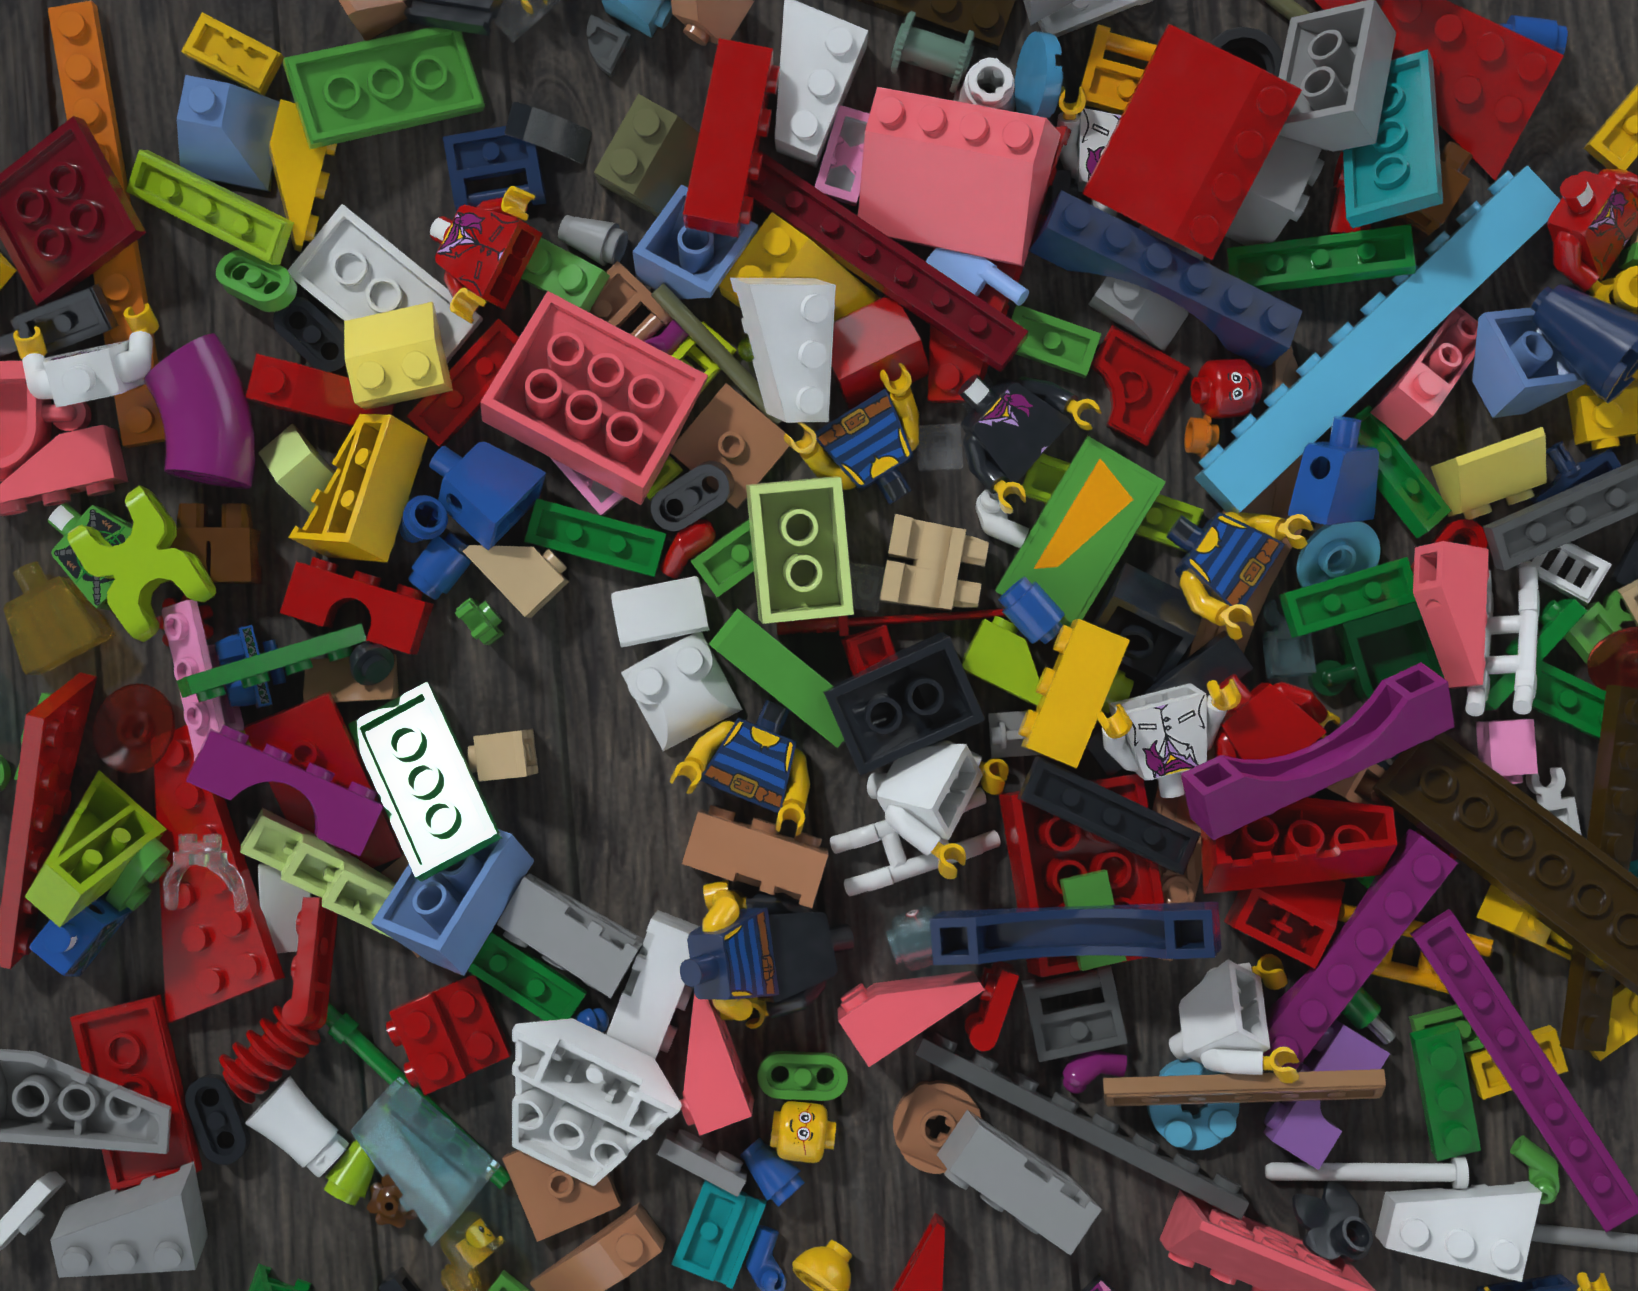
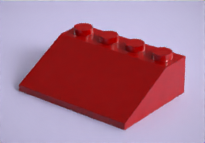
M1168 24L1082 194L1213 260L1302 89L1248 61Z
M1137 773L1090 780L1148 808L1144 779ZM1020 791L999 794L1018 908L1065 907L1060 879L1103 869L1108 872L1114 905L1164 903L1157 864L1017 799ZM1076 956L1026 959L1028 972L1039 977L1080 970ZM1126 956L1127 961L1147 958L1139 956Z

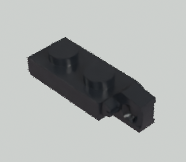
M99 284L15 316L10 320L14 330L4 333L0 337V357L17 351L13 338V333L17 330L20 338H29L35 334L34 327H39L48 354L117 327L118 323Z

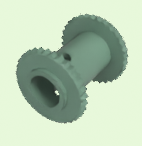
M909 12L905 23H902L894 44L891 58H893L891 72L897 74L901 63L905 62L953 78L950 92H957L960 81L965 79L975 46H972L975 37L974 31L969 30L965 43L913 27L916 12Z

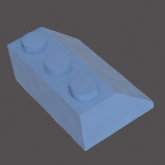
M499 830L502 839L422 882L415 878L408 864L371 924L427 961L464 976L523 877L533 864L534 859L512 834Z

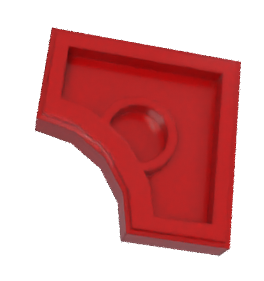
M1112 325L1090 365L1103 378L1110 392L1111 412L1106 426L1145 448L1149 444L1190 368Z

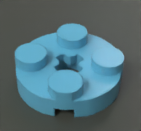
M1191 1058L1186 1061L1179 1059L1172 1061L1159 1072V1076L1225 1074L1207 1070L1203 1064ZM1239 1103L1205 1104L1200 1107V1113L1192 1115L1189 1110L1182 1111L1181 1104L1147 1105L1152 1124L1171 1145L1186 1150H1204L1217 1145L1234 1132L1236 1119L1239 1114Z

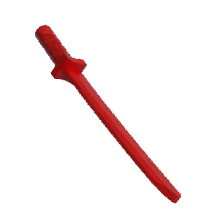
M1003 609L850 618L849 615L776 622L778 635L839 631L840 636H849L850 627L993 618L995 616L1006 617V615L1002 612Z

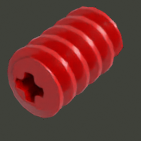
M279 1005L273 1008L278 1022L273 1023L265 1017L259 1021L264 1031L262 1036L251 1029L246 1032V1037L251 1044L249 1048L238 1041L232 1045L238 1058L234 1060L226 1054L218 1057L224 1069L222 1073L226 1083L242 1101L248 1104H252L256 1100V1094H263L269 1089V1081L276 1082L282 1077V1069L290 1070L296 1065V1057L303 1058L309 1053V1045L316 1046L321 1042V1037L317 1030L311 1031L287 1024L282 1017L283 1008Z

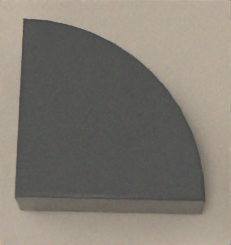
M591 14L587 25V41L590 53L597 66L613 78L632 40V36L630 33Z

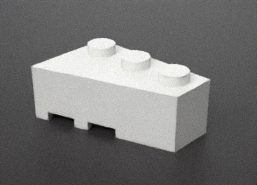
M784 0L775 147L776 152L817 168L829 140L840 105L843 106L867 48L868 30L795 0Z
M730 278L733 291L737 292L743 318L741 321L743 329L748 334L754 355L752 362L766 413L786 423L829 422L836 285L816 278Z
M656 911L650 920L646 930V937L640 952L636 956L632 972L606 1035L655 1059L659 1050L668 1053L678 1027L670 1025L676 1008L685 1011L694 988L687 986L680 976L681 963L690 958L687 938L690 932L700 926L662 911Z
M1521 1181L1508 1185H1471L1467 1189L1430 1188L1385 1192L1375 1236L1387 1249L1522 1282L1542 1191L1529 1181Z

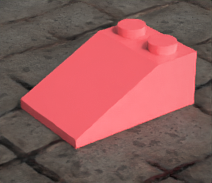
M974 971L879 982L872 984L868 988H865L863 983L841 996L842 1003L837 1008L838 1022L868 1067H870L985 989Z
M694 994L684 1090L682 1092L683 1099L679 1101L682 1104L681 1111L687 1125L695 1124L699 1136L752 1117L754 1097L726 1021L721 1020L720 1011L714 1008L712 999H698Z

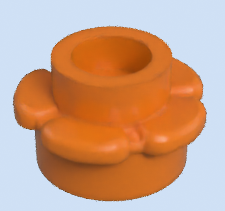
M1204 414L1203 418L1190 417L1188 420L1184 438L1186 453L1197 454V456L1203 458L1218 444L1219 426L1211 424L1212 419L1210 416Z

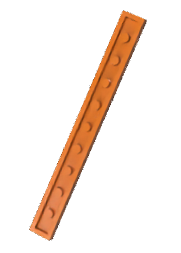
M90 0L48 8L66 119L69 120L72 116L86 121L131 203L130 194L126 192L128 182L97 5ZM138 240L93 273L94 282L99 284L118 323L117 327L103 333L105 345L129 340L133 332L124 317L125 309L131 306L135 315H138L144 311L145 303H148ZM154 334L151 335L153 338L151 369L159 363ZM145 384L122 394L114 395L122 445L124 447L131 448L166 441L159 409Z

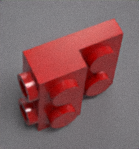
M474 974L396 1006L389 1011L392 1020L386 1022L388 1035L395 1047L403 1045L409 1062L404 1063L407 1080L414 1089L420 1086L424 1095L462 1080L469 1074L512 1055L483 983Z

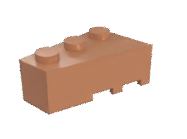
M710 805L708 812L701 809L698 811L682 864L733 882L739 881L759 887V891L771 895L785 893L794 899L800 900V905L809 908L813 907L828 858V849L820 846L821 838L803 832L794 838L777 833L776 824L758 818H753L752 824L749 825L734 820L736 812L716 805Z

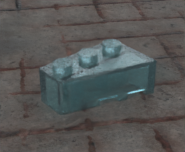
M399 1076L380 1095L351 1130V1133L382 1177L389 1174L403 1194L399 1201L408 1212L414 1209L428 1229L424 1237L431 1246L460 1217L501 1166Z

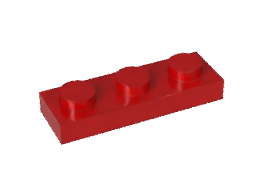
M498 318L449 370L453 391L424 397L407 417L440 448L445 446L481 408V400L519 337Z

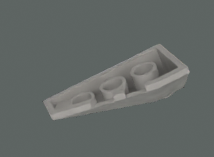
M1142 224L1138 228L1203 261V255ZM1108 276L1088 304L1162 353L1189 313L1183 307L1157 293Z
M0 1049V1142L160 1154L168 1153L171 1106L36 1051Z

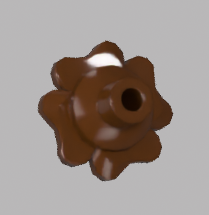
M387 1173L383 1176L382 1183L375 1182L370 1186L371 1199L367 1205V1210L373 1214L377 1213L375 1221L378 1225L392 1224L397 1228H403L407 1219L412 1220L418 1216L417 1203L421 1197V1192L419 1189L411 1188L413 1180L409 1176L398 1178Z

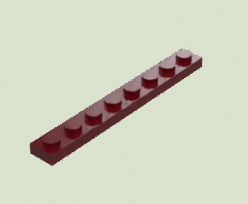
M763 153L758 181L751 180L748 193L749 197H754V206L768 215L773 212L811 239L841 265L999 372L1003 371L1027 339L1028 330Z

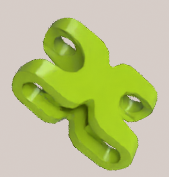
M139 485L125 497V504L131 514L133 527L131 535L124 543L112 546L103 538L98 530L79 525L69 531L67 539L84 569L89 574L100 578L115 579L107 591V603L126 631L133 638L145 642L156 635L159 630V622L153 612L151 600L153 592L160 584L172 580L187 598L199 602H206L215 596L216 588L195 554L187 550L170 548L177 536L176 524L156 495L149 489Z

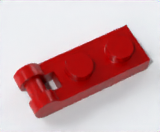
M303 897L302 910L296 918V931L299 935L297 955L291 963V976L294 981L292 999L288 1000L282 1009V1017L287 1024L311 1031L322 1028L327 1019L338 913L322 907V898Z

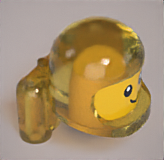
M463 1211L455 1214L441 1228L439 1244L443 1253L451 1262V1264H446L445 1269L441 1271V1283L447 1291H485L481 1286L482 1280L477 1266L506 1242L502 1235L495 1237L482 1220V1216L475 1211Z

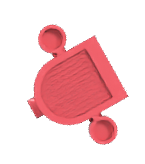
M0 361V482H3L50 442L52 422L57 428L66 432H72L87 428L91 421V409L86 402L56 407L55 403L51 404V399L35 398L27 387L22 361Z

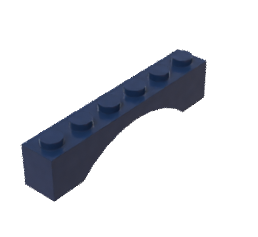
M1062 190L1042 214L1028 250L1067 271L1087 272L1116 278L1138 285L1167 298L1202 321L1219 338L1227 350L1265 369L1290 349L1302 314V310Z
M1218 902L942 911L930 918L933 965L983 964L1027 958L1085 955L1139 956L1161 959L1215 958L1222 949Z

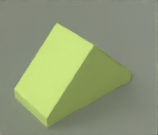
M291 424L258 453L275 481L311 514L316 504L311 502L310 499L317 488L324 492L335 471L298 428Z

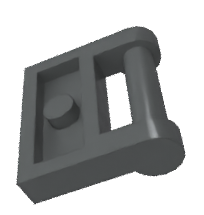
M1110 965L1098 967L1096 970L1036 982L1035 978L1021 981L1039 1062L1128 1044ZM1098 987L1101 989L1103 1000L1042 1012L1041 999Z

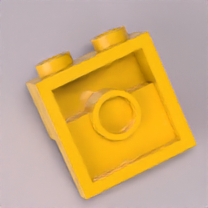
M1638 370L1632 375L1635 380L1610 403L1598 398L1586 383L1567 393L1575 445L1591 443L1592 451L1603 448L1620 446L1619 438L1635 436L1636 444H1638Z

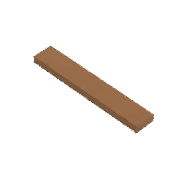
M1384 1069L1298 1072L1299 1079L1293 1083L1279 1081L1275 1073H1263V1075L1215 1074L1103 1078L1105 1105L1107 1107L1376 1099L1382 1097L1386 1087Z

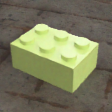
M834 476L746 485L758 618L762 624L854 615L842 478Z

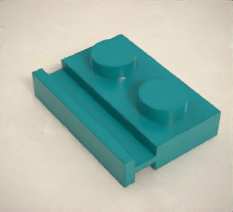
M704 1180L671 1265L710 1281H718L725 1284L726 1287L733 1289L765 1209L766 1200L761 1198L759 1200L747 1195L748 1193L743 1191L737 1197Z

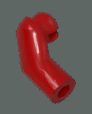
M698 519L677 533L659 567L665 575L671 578H678L689 559L700 554L714 543L716 532L711 522L706 519Z

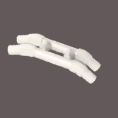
M1537 567L1519 568L1518 611L1520 615L1493 617L1494 604L1491 570H1489L1484 653L1486 666L1483 685L1467 687L1468 696L1465 710L1471 716H1480L1484 712L1490 690L1489 674L1516 673L1513 710L1523 715L1528 714L1532 710L1537 688V632L1540 614ZM1519 633L1518 655L1490 656L1491 635Z
M980 787L975 789L964 812L986 804V795ZM886 819L830 838V845L835 854L882 840L890 866L845 879L844 887L849 896L880 889L938 869V858L932 853L928 856L923 854L907 860L899 834L886 822ZM991 830L956 844L964 848L967 860L999 847L1001 841L998 833L995 830ZM940 839L939 841L944 846L949 844L947 839ZM954 859L946 860L951 864L958 862Z

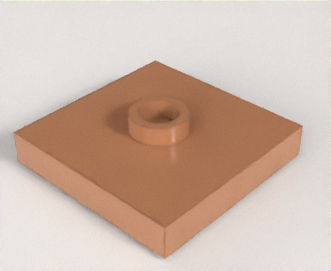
M725 383L676 441L670 454L689 470L706 461H717L724 464L731 471L734 478V491L727 502L738 510L747 499L746 485L760 484L790 446L784 441L785 432ZM708 476V486L718 490V480L713 476Z
M520 1150L506 1154L502 1158L537 1242L621 1206V1200L609 1173L596 1185L591 1186Z

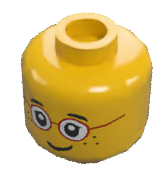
M787 1101L782 1106L781 1111L774 1110L770 1147H777V1154L783 1160L817 1163L822 1159L824 1149H834L836 1122L828 1121L827 1109L821 1104Z

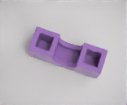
M1335 1019L1313 1047L1314 1050L1305 1064L1301 1063L1296 1071L1381 1069L1390 1053ZM1320 1100L1275 1102L1264 1120V1124L1267 1127L1263 1133L1272 1142L1317 1170L1320 1169L1342 1133L1336 1125L1323 1117L1320 1109Z

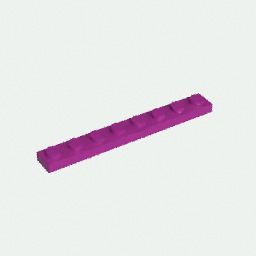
M1450 909L1446 910L1411 932L1412 938L1604 1231L1608 1232L1638 1214L1637 1195Z

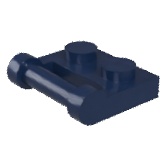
M506 126L444 136L443 142L456 213L458 208L464 204L477 207L482 201L501 198L509 188L468 194L466 182L523 172L527 174L528 184L515 187L535 195L534 200L530 201L533 206L547 204L537 145L506 135Z

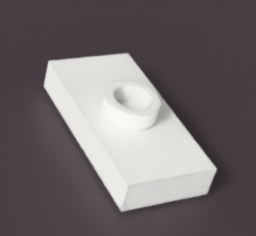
M50 1171L36 1180L0 1220V1251L19 1232L26 1236L44 1218L45 1215L40 1209L66 1182L56 1171Z

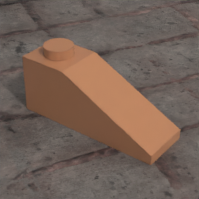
M639 1202L531 1280L530 1284L535 1291H605L661 1253L666 1238Z

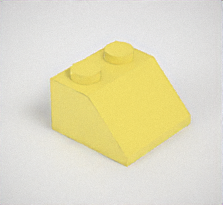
M433 302L344 321L345 363L356 405L364 410L453 391Z
M1543 427L1431 466L1441 497L1452 510L1448 516L1463 513L1465 519L1470 520L1492 512L1490 503L1506 498L1509 506L1535 497L1532 488L1547 483L1546 435Z

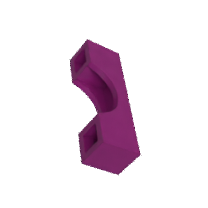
M223 725L220 732L210 728L186 778V782L230 801L242 790L257 783L273 781L288 784L302 792L309 800L314 812L315 835L318 839L361 856L384 807L380 802L374 800L377 794L376 791L354 781L351 782L349 788L332 782L335 773L313 763H309L307 769L304 770L289 763L292 754L272 745L266 744L263 751L246 744L249 735L229 726Z

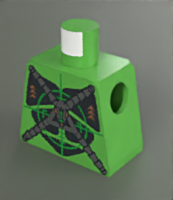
M63 503L48 518V523L64 536L52 549L51 554L96 609L111 610L107 603V591L115 579L100 578L89 574L73 551L67 536L69 531L79 525L88 526L98 530L107 542L112 546L124 543L131 535L133 525L102 507L92 505L81 515L68 503Z

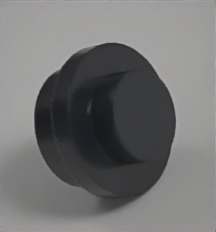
M373 642L363 643L350 656V673L356 682L361 685L370 686L377 684L391 673L395 662L394 655L388 647Z

